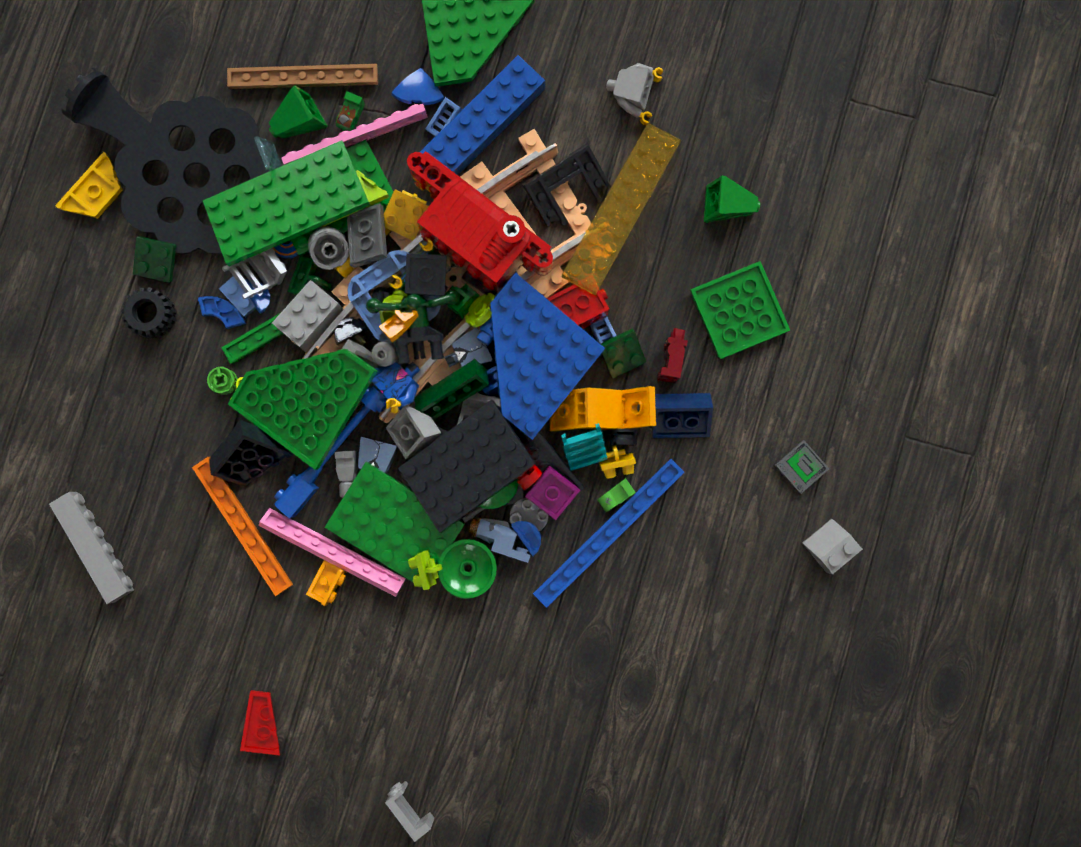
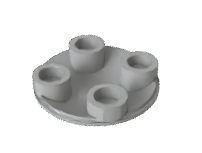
M523 498L512 506L510 522L527 521L534 524L541 531L547 524L548 514L529 499Z

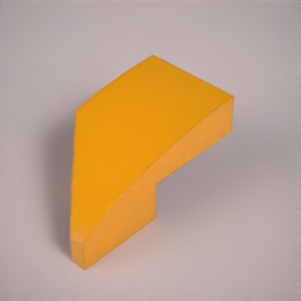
M395 310V314L382 323L379 328L391 342H394L413 324L419 314L416 310H412V312Z

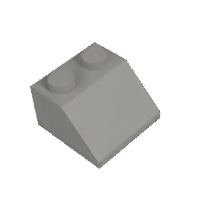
M408 405L404 406L386 427L405 459L417 455L441 434L430 416Z
M830 519L802 543L825 572L829 574H834L863 550L854 538L833 519Z

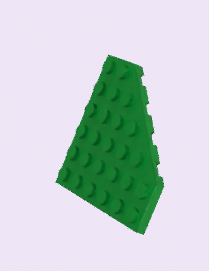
M422 0L435 87L473 81L477 76V72L482 66H485L492 57V53L497 47H500L508 37V33L519 23L526 10L534 4L535 0Z
M341 349L285 364L248 371L242 378L228 405L314 470H318L378 371L348 349Z

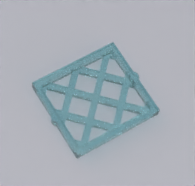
M256 136L254 139L265 168L273 171L276 167H281L282 164L274 144Z

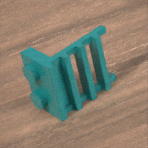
M599 423L595 424L596 430L568 439H566L565 434L561 435L564 453L571 471L608 459Z

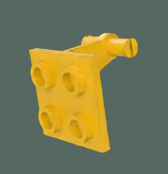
M395 189L384 212L385 228L413 241L419 232L417 221L429 206L426 205L427 201L417 197V194H411L405 190L400 192Z

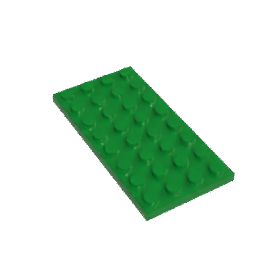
M342 140L203 200L224 260L229 267L370 205Z

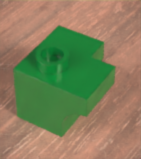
M467 284L462 288L452 286L449 290L454 289L458 291L460 300L455 305L445 304L462 319L469 312L470 305L480 297Z

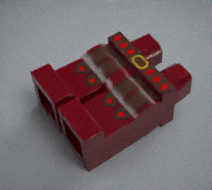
M674 328L670 337L665 342V367H662L658 372L657 380L676 383L680 379L685 348L688 340H684L685 330Z

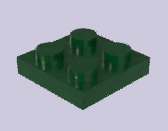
M141 236L136 237L133 275L168 283L172 282L176 244Z
M633 329L601 343L605 348L601 354L612 379L646 363L645 356Z

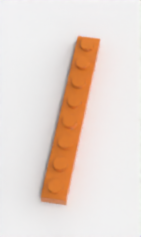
M210 457L205 458L193 466V470L274 595H279L291 587L293 583L226 480L211 475Z

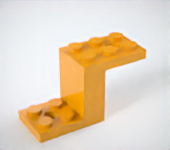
M647 386L626 390L600 388L572 390L550 417V431L596 429L595 424L598 423L601 430L656 426L655 387Z

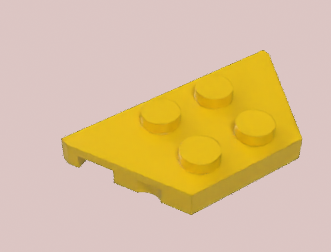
M103 152L55 206L60 210L99 218L123 191L109 155Z

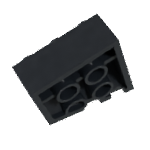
M240 420L209 458L210 471L213 476L246 487L264 475L263 472L271 466L276 467L279 465L280 460L285 457L289 458L293 453L259 427Z

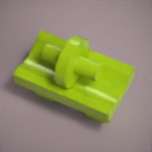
M429 550L422 551L408 559L409 567L411 569L418 568L419 574L413 576L415 587H423V590H428L431 586L437 584L436 579L439 578L437 571L442 570V565L435 564L434 558H430Z

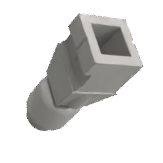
M358 451L335 452L336 472L339 481H342L339 484L341 498L344 497L357 476L359 469Z

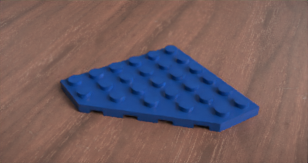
M515 272L490 302L500 409L502 415L510 423L533 440L605 348Z

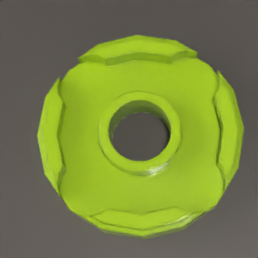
M488 293L487 296L485 294L481 295L470 305L468 310L470 313L469 315L466 314L465 321L472 328L479 327L490 319V302L495 297L492 293Z

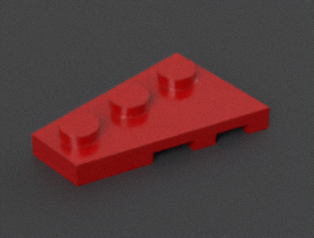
M250 691L240 751L280 755L270 692Z

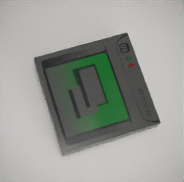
M802 440L774 465L799 494H802L829 470L827 465L805 440Z

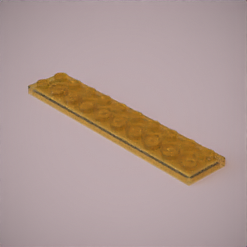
M650 123L647 124L561 276L562 278L594 295L597 294L681 142L680 139Z

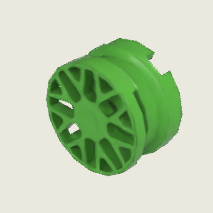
M216 367L209 372L207 384L212 391L221 395H227L236 389L234 384L238 378L232 370L225 367Z

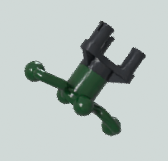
M451 289L446 292L445 296L432 300H426L423 296L411 294L402 299L401 303L396 304L381 303L378 299L371 298L366 303V309L372 314H376L379 311L395 312V310L402 312L416 310L419 316L413 324L393 342V345L396 346L397 364L410 362L408 353L410 342H412L414 360L419 359L418 351H420L421 359L426 358L424 341L427 340L430 342L431 359H443V333L429 327L427 308L437 307L446 303L455 305L460 300V294L458 291Z

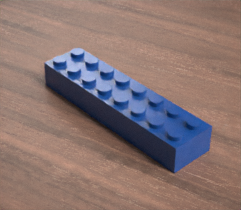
M518 55L420 153L428 152L455 174L459 175L545 90V80Z

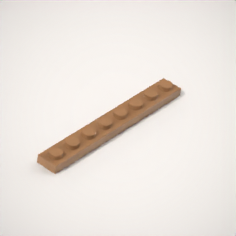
M350 64L227 68V86L229 89L285 88L295 85L297 87L378 85V65Z

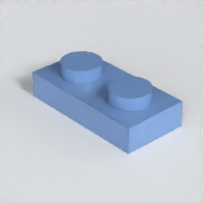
M234 276L219 288L244 317H247L256 309L250 298H242L245 292Z

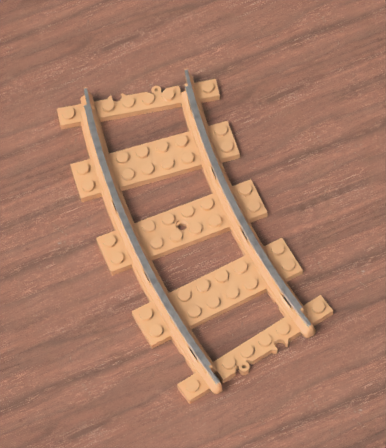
M535 129L518 138L527 154L494 176H492L481 161L460 177L509 215L521 218L525 227L535 234L505 193L509 188L536 171L538 174H541L555 165L552 158L558 155L556 143L546 148ZM528 165L527 167H525V168L522 169L521 171L516 172V171H518L519 169L523 168L524 166ZM569 180L550 193L575 235L551 250L553 264L550 273L542 276L534 271L529 272L522 266L523 263L516 270L520 277L546 299L570 283L569 278L560 267L585 251L595 267L611 257L600 239L606 235L605 224L590 233L588 232L593 229V225L586 215H582L586 212L587 207L583 203L579 204L578 207L576 206L577 199L568 185ZM393 231L389 234L401 248V251L420 254L423 249L420 247L419 242L423 246L427 245V242L421 238L422 235L419 232L413 241ZM446 255L445 285L449 287L448 290L452 286L462 288L467 284L480 296L484 295L462 279L466 269L457 266L452 261L453 259ZM356 267L346 279L344 278L331 291L345 304L343 306L344 310L307 351L303 359L312 357L330 339L329 337L335 331L338 323L343 319L354 317V319L360 318L363 321L348 298V285L355 275L364 271L362 268ZM398 271L394 275L400 277L402 273ZM452 275L457 277L454 282L450 281ZM393 276L389 277L368 291V293L372 297V293L376 288H388V282L392 284L396 278ZM465 317L443 339V359H431L430 342L427 340L424 341L426 358L421 359L420 351H418L419 359L414 360L412 342L409 343L408 353L410 362L408 364L414 362L420 369L413 377L419 384L416 395L428 382L433 386L462 367L460 363L449 367L445 356L455 352L451 345L464 332L466 334L474 329L465 321ZM391 407L389 409L385 408L379 414V419L389 423L400 410L398 409V412L394 414L391 412Z

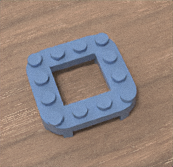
M397 250L388 253L387 258L377 261L358 275H355L348 285V298L374 337L381 342L389 339L379 328L382 324L379 312L372 314L366 309L367 301L372 298L368 291L398 271L403 275L406 271V255L408 253L406 251ZM423 295L426 300L439 298L440 295ZM441 305L427 308L429 321L438 314Z

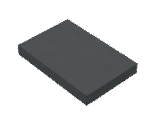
M377 204L347 216L350 266L356 268L387 258L383 206Z

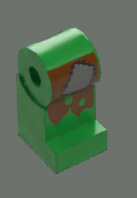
M346 91L345 101L336 119V127L345 131H352L360 118L365 102L362 97Z

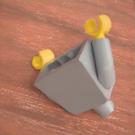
M640 63L627 69H621L617 80L609 79L607 81V91H613L618 105L632 116L640 117V122L643 125H647L649 122L644 119V116L651 118L652 114L648 111L643 113L642 110H645L652 82H660L662 80V77L657 74L661 75L663 69L658 67L653 70L652 67Z

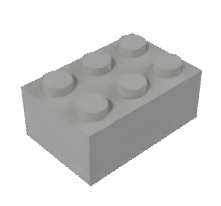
M310 280L272 324L303 351L307 352L344 309Z

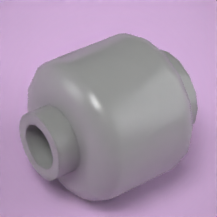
M386 340L378 342L373 347L372 357L375 363L386 367L398 361L396 346L393 345V342Z

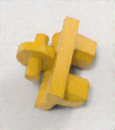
M616 445L612 446V452L606 453L608 459L599 462L601 470L604 471L607 479L616 476L615 468L622 467L624 475L633 474L634 464H636L633 453L626 454L625 449L617 450Z

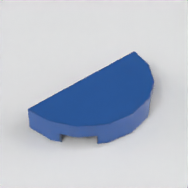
M245 279L251 290H254L255 288L249 279ZM268 289L250 298L260 314L267 309L270 303Z
M527 521L512 523V528L530 554L534 556L541 545V534L538 528Z

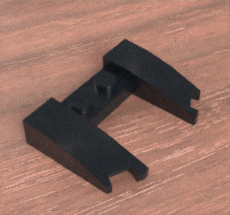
M589 145L581 146L570 153V156L522 184L547 226H550L551 221H560L561 225L567 224L550 192L579 173L598 203L603 201V198L599 195L604 187L611 188Z

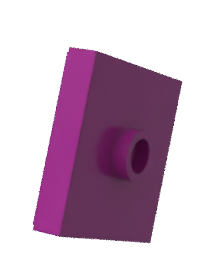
M549 466L525 497L553 519L557 520L580 492V489Z

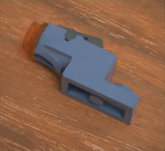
M473 518L469 533L489 544L492 542L491 551L528 563L530 554H527V549L517 547L516 550L513 549L517 533L509 527L508 522Z

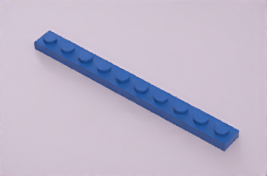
M672 459L665 463L533 593L538 600L547 608L684 471Z

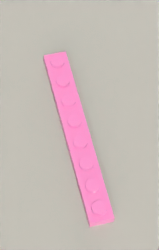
M415 104L405 111H396L389 117L378 118L368 125H359L355 130L341 132L334 138H325L320 143L307 145L297 152H288L286 156L281 157L283 164L286 165L341 140L344 142L345 147L349 148L365 139L367 141L428 118L423 104Z
M271 508L268 509L259 522L260 527L395 597L405 582L406 578Z

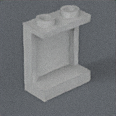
M406 781L402 784L398 782L390 789L391 791L387 794L388 798L385 803L415 842L431 829L434 817L429 812L420 819L402 795L408 783Z

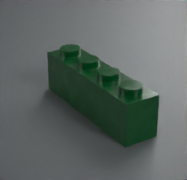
M473 359L415 397V409L430 416L433 420L487 387L489 385L487 369L476 359Z

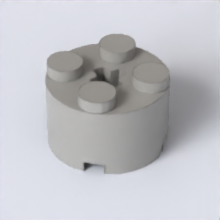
M321 226L313 231L309 237L308 250L317 266L330 270L346 262L349 248L344 235L338 229L330 226ZM331 245L332 248L325 250V247Z

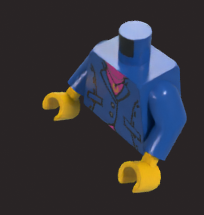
M414 362L405 369L397 363L375 368L378 372L372 382L387 397V409L391 407V412L395 414L398 412V409L401 410L404 406L413 403L419 388V384L413 377L420 371Z

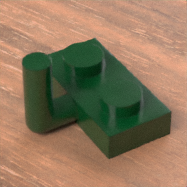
M300 256L287 292L297 295L310 280L326 290H330L332 285L314 276L317 265L312 259Z

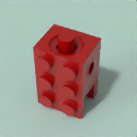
M592 276L547 298L582 329L607 317L609 313V307L605 302L608 296L604 289H598Z

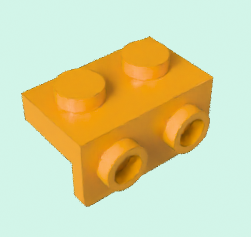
M324 560L306 595L321 602L323 606L329 603L332 604L337 595L335 592L337 586H341L346 578L344 575L345 570Z

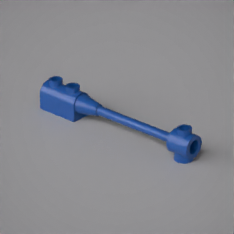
M373 385L371 388H367L361 399L365 405L340 433L320 468L314 470L312 467H309L301 474H298V476L293 474L286 482L289 485L285 491L280 489L274 496L277 500L274 503L275 506L289 519L296 517L317 492L319 487L314 482L322 471L323 466L370 409L379 413L385 410L387 397L376 386Z

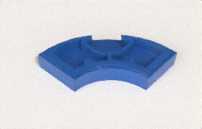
M213 296L198 298L202 315L204 317L214 316L219 318L224 323L226 329L246 324L239 310L228 301Z

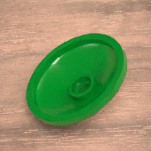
M465 539L454 542L444 550L438 563L442 565V570L438 571L442 585L448 592L460 598H474L482 595L491 587L496 577L497 566L494 555L487 546L476 540ZM465 565H471L472 570L470 572H467L465 570Z

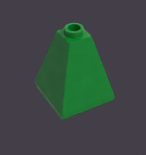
M296 85L290 89L269 121L271 126L269 131L275 138L280 137L281 139L328 127L311 95Z
M722 175L706 185L704 222L706 223L750 216L757 213L760 209V202L756 195L726 176Z

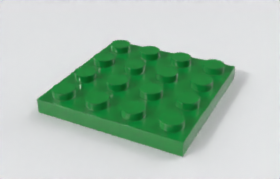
M761 261L690 289L692 298L719 360L790 331Z

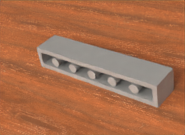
M68 492L49 503L106 604L114 603L134 591L132 580L123 572L122 563L115 558L112 546L105 541L103 537L104 532L94 522V515L90 510H87L83 496L78 492Z

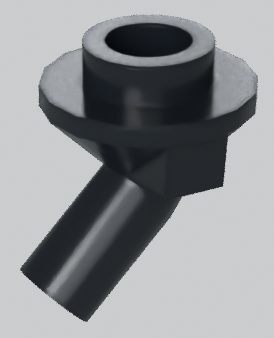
M378 287L373 291L372 298H376L382 303L391 293L385 287Z

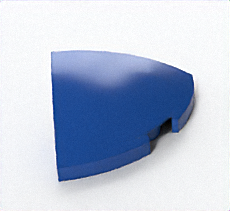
M421 68L406 77L392 91L394 98L407 104H412L413 101L423 105H431L444 100L443 94L437 86L435 87L434 81Z

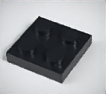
M407 253L405 293L445 296L447 256Z

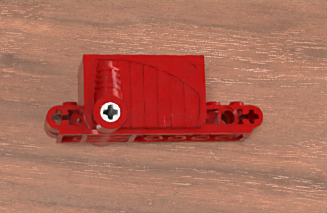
M425 151L423 154L414 152L408 156L407 164L412 178L416 181L414 184L423 191L424 189L428 190L431 193L430 196L434 199L417 221L420 229L419 233L422 235L421 238L428 243L426 238H429L440 253L448 255L457 266L465 268L470 276L476 280L478 278L487 289L495 291L497 294L503 288L504 282L511 278L522 263V266L529 272L534 271L542 276L550 273L553 264L552 247L526 228L521 218L509 215Z

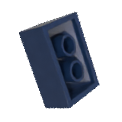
M710 393L655 394L656 426H652L653 438L710 437L713 415Z

